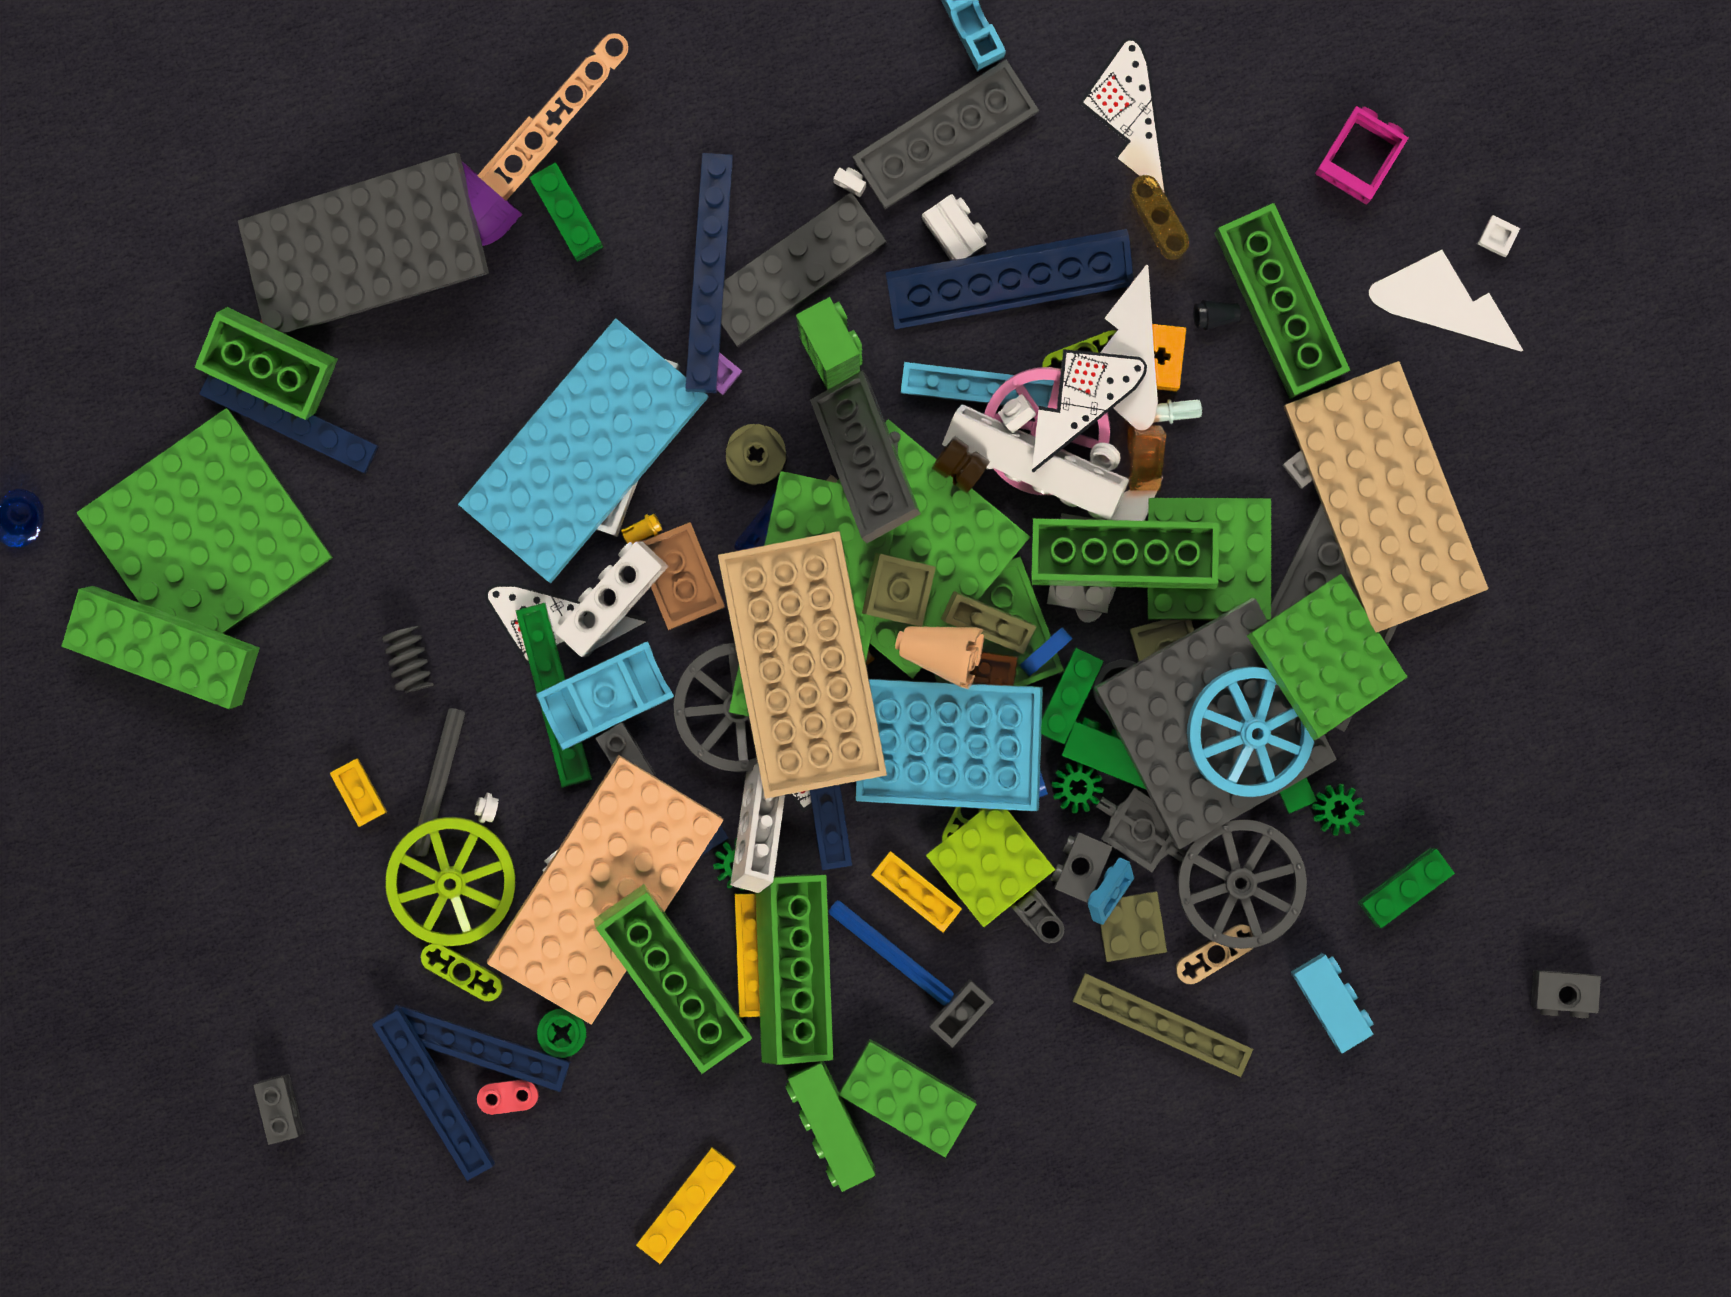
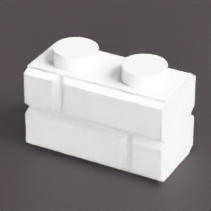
M953 194L922 214V220L950 261L975 256L986 248L987 244L984 240L988 238L978 222L973 225L967 215L971 212L961 197L956 200Z

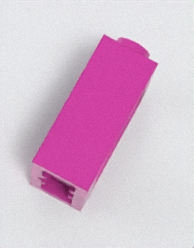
M1356 106L1315 174L1367 205L1409 137L1403 134L1404 130L1398 125L1391 122L1387 125L1377 119L1378 114L1367 107H1362L1361 109ZM1354 123L1359 124L1393 145L1370 185L1331 162Z

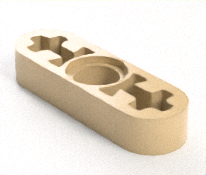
M1238 924L1222 933L1238 937L1236 933L1241 930L1243 933L1249 932L1250 936H1252L1250 927L1244 924ZM1210 940L1182 957L1176 964V974L1184 983L1195 984L1253 948H1233L1236 953L1231 955L1229 947ZM1214 945L1221 946L1225 951L1224 959L1219 963H1213L1208 959V950ZM1201 953L1203 961L1210 968L1205 971L1204 966H1200L1195 970V977L1183 976L1184 964L1189 962L1191 965H1195L1200 962L1196 956Z

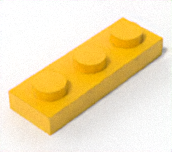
M891 851L872 873L875 879L942 932L947 929L962 910L960 906Z

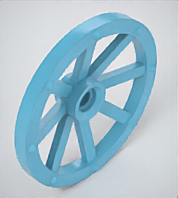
M1240 667L1219 675L1200 692L1192 706L1188 719L1187 742L1196 767L1211 784L1238 796H1263L1285 787L1302 771L1310 757L1314 740L1302 722L1299 745L1271 735L1272 730L1298 715L1293 708H1290L1265 722L1275 685L1277 684L1267 668ZM1250 678L1266 680L1255 717H1253L1238 686L1237 681ZM1226 686L1243 718L1240 722L1207 709L1211 700ZM1205 718L1236 730V736L1202 748L1200 735L1202 719ZM1257 728L1259 731L1258 736L1253 738L1252 732ZM1267 743L1295 754L1290 764L1277 776L1274 775L1265 747ZM1243 744L1227 779L1220 776L1206 759ZM1253 749H1255L1265 782L1251 785L1237 784Z

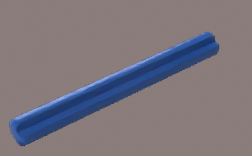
M837 900L831 906L829 914L938 1002L946 1006L954 997L953 991L842 902Z

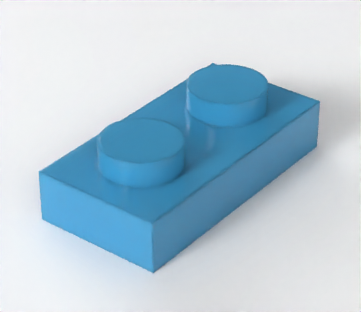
M1119 857L1114 866L1107 869L1104 881L1099 888L1091 893L1088 899V907L1093 921L1103 925L1134 880L1129 861Z

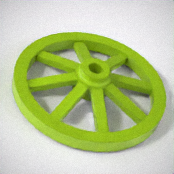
M437 818L415 827L396 846L389 860L386 872L387 898L398 921L410 933L421 940L442 946H458L472 943L493 931L507 914L515 891L514 866L505 845L488 828L465 818ZM457 829L470 832L454 866L449 865L439 830ZM427 834H430L441 869L439 872L405 854L417 840ZM478 837H480L495 851L499 861L463 873L462 869ZM400 863L434 880L435 883L398 893L397 874ZM503 870L504 891L501 900L466 885L470 881ZM447 879H453L456 882V886L447 888L444 882ZM438 893L439 896L423 926L408 914L402 904L403 902ZM460 895H465L496 910L484 923L472 929ZM447 899H451L462 933L445 934L432 931Z

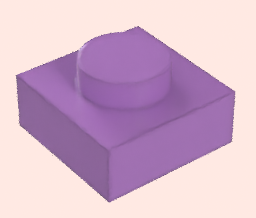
M719 352L717 391L724 395L740 376L742 370Z

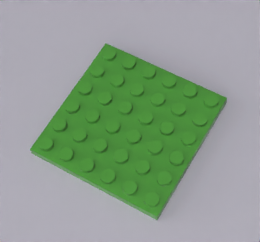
M228 408L218 413L77 512L139 603L222 634L231 630L333 558Z
M888 419L886 425L889 433L896 431L901 436L898 442V456L921 513L895 528L889 556L936 567L922 627H956L941 619L953 591L978 601L1028 541L1030 536L972 488L968 493H965L953 484V477L944 478L933 470L932 466L936 458ZM876 617L870 644L913 679L922 667L902 658L899 655V650L895 649V644L899 631L904 632L907 626L915 625Z

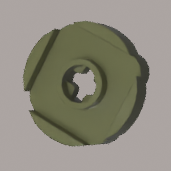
M748 424L737 429L729 438L726 448V462L731 473L738 480L749 485L766 484L778 477L780 471L783 470L786 462V447L782 437L773 428L761 424ZM753 446L755 449H764V453L761 455L763 460L759 463L756 460L751 462L748 459L751 455L749 449Z

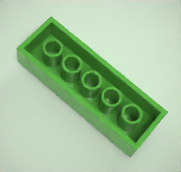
M1272 203L1219 227L1214 234L1289 398H1294L1349 372L1350 368L1275 204Z
M829 297L796 315L799 338L827 390L860 372V366L863 361L861 355L863 354V346L854 330L848 332V318L839 302L833 304Z
M1033 518L1032 585L1217 589L1219 522Z
M95 586L78 590L61 646L227 709L242 705L260 647Z
M826 875L774 876L773 883L761 892H755L762 1063L782 1065L833 1060Z
M645 884L593 919L600 935L701 1074L752 1039L745 1023Z

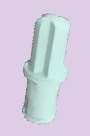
M1169 399L1167 403L1157 404L1154 422L1169 421L1170 424H1173V420L1199 418L1202 415L1200 400L1171 402V399Z

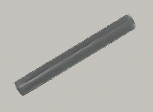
M455 708L448 710L417 826L438 817L465 712ZM430 834L421 837L412 845V854L421 857L428 855L431 844Z

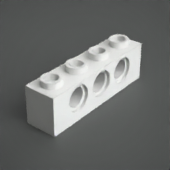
M642 541L635 542L634 544L629 542L618 554L620 560L614 566L608 565L600 573L598 579L601 581L594 589L589 587L578 599L580 602L579 606L573 612L568 610L559 619L558 624L560 627L555 633L579 656H589L669 567ZM628 566L633 567L636 571V578L632 583H628L624 578V570ZM607 589L613 590L616 595V600L611 606L604 601V593ZM588 611L592 612L596 618L595 625L592 628L587 627L584 623V615Z
M758 763L754 765L753 770L746 772L730 884L731 886L756 893L761 892L773 883L785 798V795L765 799Z

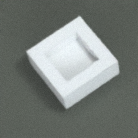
M849 167L846 171L839 168L833 178L834 184L852 192L859 198L866 188V182L862 180L864 176Z
M1492 215L1478 245L1506 257L1520 228Z
M1023 394L1019 395L1016 399L1009 400L1003 409L998 412L1003 423L1012 434L1037 415Z

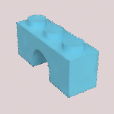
M941 0L977 72L1004 59L1006 50L993 25L989 24L985 18L978 0Z

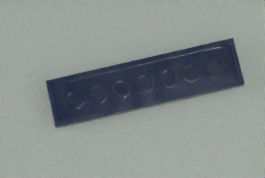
M1127 229L885 273L895 329L1129 287L1134 281L1130 240Z

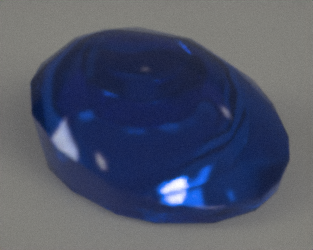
M26 489L11 490L0 500V540L10 547L18 548L29 545L41 531L44 520L43 505L33 492Z

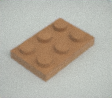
M691 522L642 541L669 566L651 586L668 630L725 608Z

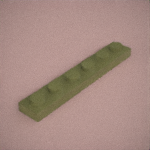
M1084 973L1072 1000L1079 1005L1239 1077L1242 1076L1253 1051L1252 1048L1086 973Z

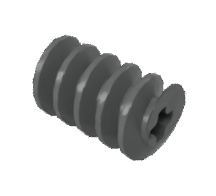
M419 626L397 630L382 638L384 643H392L385 650V653L396 656L388 664L389 666L399 668L391 676L392 678L402 680L394 688L405 691L404 693L434 686V682H424V678L429 676L431 671L421 670V667L428 662V659L418 658V655L425 650V647L415 646L414 644L422 639L421 635L412 634V631Z

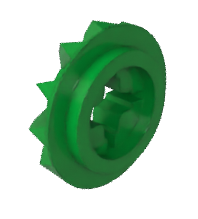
M565 1009L552 1010L541 1019L538 1025L537 1037L539 1044L551 1056L558 1058L572 1056L582 1048L586 1040V1025L581 1018ZM552 1023L561 1028L571 1023L572 1026L567 1034L572 1043L564 1038L553 1043L552 1040L555 1038L557 1031Z

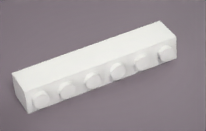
M963 404L955 412L942 445L947 446L950 440L956 436L969 446L968 452L973 453L977 451L990 461L986 469L995 468L1003 472L1012 481L1026 482L1032 485L1035 491L1057 496L1062 503L1071 507L1079 506L1088 510L1092 517L1100 520H1111L1129 482V479L1063 449L1038 470L1032 472L1034 436L1021 430H1017L1012 434L1003 422Z

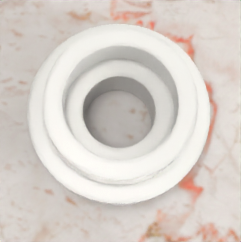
M1098 443L1093 446L1090 452V462L1108 471L1115 469L1120 463V453L1111 444Z
M486 793L484 798H478L474 814L479 816L478 821L480 823L485 821L492 822L495 817L499 799L493 798L490 793Z

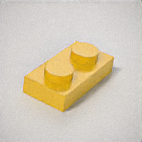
M358 758L330 773L358 827L387 813Z

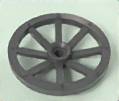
M735 643L723 644L701 654L683 673L674 697L675 722L686 746L703 762L726 771H750L758 763L757 758L748 760L745 721L748 720L750 722L749 716L730 713L729 709L733 693H728L701 671L709 662L729 655L732 690H734L739 667ZM694 677L720 697L724 704L685 708L687 692ZM725 713L724 719L700 745L693 736L686 717ZM732 722H736L739 761L723 759L709 752Z
M1235 819L1190 844L1180 863L1177 890L1183 912L1198 932L1220 945L1247 949L1259 947L1276 940L1293 925L1305 901L1307 879L1299 852L1284 834L1262 822ZM1248 830L1262 834L1245 865L1241 868L1231 832ZM1222 835L1231 868L1229 872L1198 855L1210 841ZM1270 840H1273L1284 851L1290 864L1253 874L1252 871ZM1193 864L1225 880L1224 883L1190 895L1189 881ZM1291 873L1294 874V892L1290 904L1257 887L1259 882ZM1242 877L1244 886L1238 889L1235 886V881ZM1228 892L1229 895L1215 925L1211 928L1199 916L1193 904ZM1252 895L1286 912L1280 921L1263 933L1250 899ZM1237 899L1241 901L1252 936L1233 937L1222 934Z

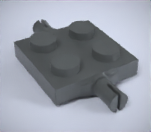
M1133 788L1126 800L1116 806L1102 796L1100 801L1107 805L1109 809L1101 803H1098L1096 808H1099L1111 817L1109 826L1100 838L1101 840L1150 872H1153L1160 860L1168 854L1181 862L1183 857L1177 854V852L1184 856L1186 851L1178 849L1174 845L1151 798Z

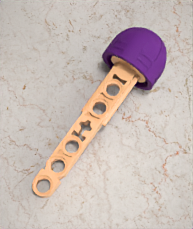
M615 33L606 35L592 50L595 54L584 59L533 119L528 116L479 174L462 162L468 195L476 218L482 246L493 243L501 238L517 222L516 220L523 215L508 199L556 145L558 141L555 137L606 80L610 67L614 70L628 53V43L623 36ZM613 38L620 40L623 45L621 54L615 57L608 55L605 49L607 41ZM590 62H598L602 66V75L596 80L589 79L586 76L585 68ZM571 85H577L582 89V98L576 103H570L565 97V91ZM560 97L565 105L572 108V111L568 114L564 109L559 114V118L562 121L558 125L554 122L548 125L546 123L548 120L546 112L548 110L555 112L560 107L559 104L555 103L557 98ZM529 132H538L542 136V144L539 148L530 149L525 145V137ZM517 155L521 158L522 167L518 172H509L505 168L504 163L508 156ZM498 167L506 176L512 178L509 183L500 174L494 172Z

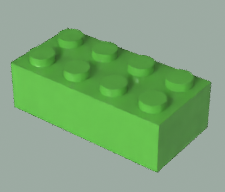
M227 307L216 312L194 368L306 420L316 414L338 359Z
M869 1039L839 1091V1096L945 1158L977 1105L976 1100L872 1039Z
M812 1062L789 1073V1082L785 1086L792 1102L798 1101L802 1108L799 1114L806 1131L812 1129L815 1138H813L814 1142H812L819 1158L825 1157L829 1164L826 1166V1173L833 1187L839 1185L843 1192L876 1176L875 1166L841 1096H839V1091L825 1062Z

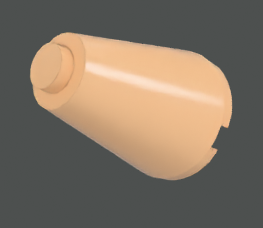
M907 626L904 632L899 631L895 649L899 650V655L902 658L961 688L969 689L975 678V675L970 674V672L974 670L975 666H979L984 643V635L981 634L983 629L977 627Z

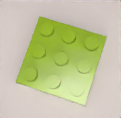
M984 808L926 855L983 927L1055 871V868L1010 812L1004 809Z

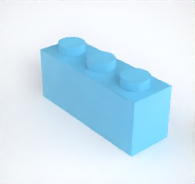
M1321 953L1291 971V974L1336 1049L1340 1053H1344L1374 1035L1370 1029L1374 1024L1365 1009L1359 1011L1354 1003V1000L1358 999L1351 985L1349 983L1344 985L1338 974L1342 971L1333 956L1327 958L1325 954Z

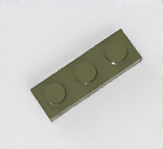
M953 591L941 617L944 622L956 627L983 629L981 634L984 635L985 639L1021 654H1024L1036 629L1033 623L956 591Z

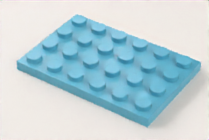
M869 679L887 775L856 781V801L1022 811L1039 810L1043 687L972 684L969 689H965L949 682Z

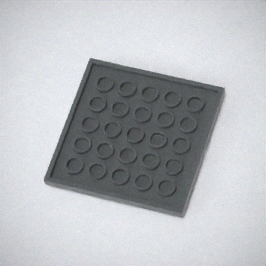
M1254 598L1094 687L1174 845L1178 849H1182L1337 760L1325 735L1314 740L1310 757L1296 778L1278 791L1256 797L1238 796L1219 789L1211 784L1196 767L1188 747L1187 724L1192 706L1200 692L1213 679L1232 669L1249 666L1267 668L1247 637L1248 634L1267 623L1257 600ZM1250 678L1237 681L1253 717L1256 715L1265 679ZM1277 684L1275 685L1265 722L1292 708ZM1227 686L1211 700L1207 707L1208 710L1238 722L1243 719ZM1297 716L1271 731V735L1299 745L1301 738L1300 718ZM1203 718L1200 733L1202 748L1236 736V730ZM1257 728L1252 732L1253 738L1258 736L1259 731ZM1267 743L1265 747L1274 775L1277 776L1290 764L1295 754ZM1243 744L1206 759L1220 776L1227 779ZM1253 749L1237 784L1251 785L1265 782L1255 749Z

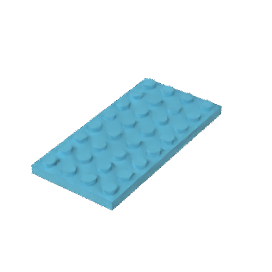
M615 318L458 505L544 579L552 583L709 396L701 392H686V377Z

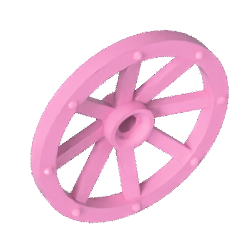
M1039 367L1028 369L1012 376L995 391L984 414L1003 422L996 411L1003 399L1015 389L1018 395H1024L1037 414L1033 417L1034 421L1029 420L1021 427V429L1031 430L1029 435L1035 437L1039 407L1024 384L1036 380H1054L1048 407L1057 409L1061 369ZM1108 412L1098 420L1099 440L1080 434L1072 442L1091 449L1098 443L1109 444L1110 421ZM993 468L1002 479L1021 491L1036 495H1052L1050 493H1039L1032 488V485L1026 482L1012 481L1003 472Z

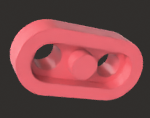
M522 1079L489 1083L480 1089L477 1095V1104L484 1113L490 1115L524 1111L536 1104L539 1098V1090L536 1084ZM525 1090L528 1093V1099L525 1101L520 1100L517 1097V1092ZM495 1094L498 1098L497 1104H489L487 1096Z

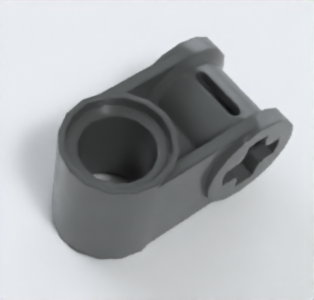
M1035 887L1017 904L1011 905V908L1027 926H1030L1042 941L1049 944L1056 943L1063 937L1064 925L1062 921L1052 911L1051 906ZM1036 901L1030 909L1024 911L1032 902ZM1047 921H1055L1059 926V932L1054 938H1046L1042 934V925Z

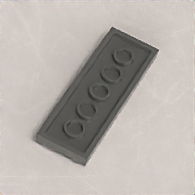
M1006 59L857 153L852 159L886 210L1039 112V109Z
M852 192L724 281L721 325L737 347L886 244V240Z
M863 370L810 400L861 538L866 543H869L920 515L921 513L872 386Z

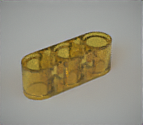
M1150 175L1139 176L1135 179L1130 189V198L1161 254L1168 259H1178L1184 255L1189 246L1188 235L1157 180ZM1141 184L1150 186L1152 196L1142 198L1137 193V186ZM1157 210L1162 211L1167 216V222L1162 225L1156 224L1152 220L1151 214ZM1170 237L1178 238L1182 243V249L1179 251L1170 250L1167 247L1166 240Z

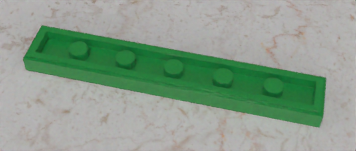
M546 603L515 610L537 693L565 681L566 678ZM542 710L561 786L566 787L592 780L583 742L562 751Z

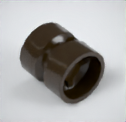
M954 436L938 456L932 469L944 478L953 477V484L963 492L968 493L981 477L990 461L977 451L973 453L968 452L969 446Z

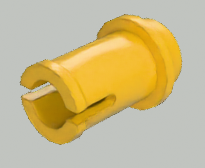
M646 514L644 515L645 519L621 530L627 544L629 542L634 544L652 535H658L662 527L655 514L650 516Z

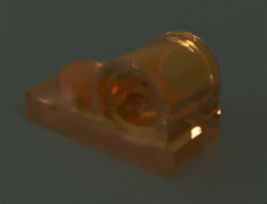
M1131 425L1128 429L1127 438L1128 451L1131 456L1128 482L1130 491L1160 490L1166 433L1161 425H1151L1147 430H1137Z

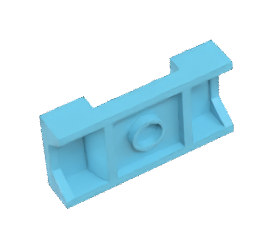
M648 641L536 694V698L562 751L674 697L655 662Z

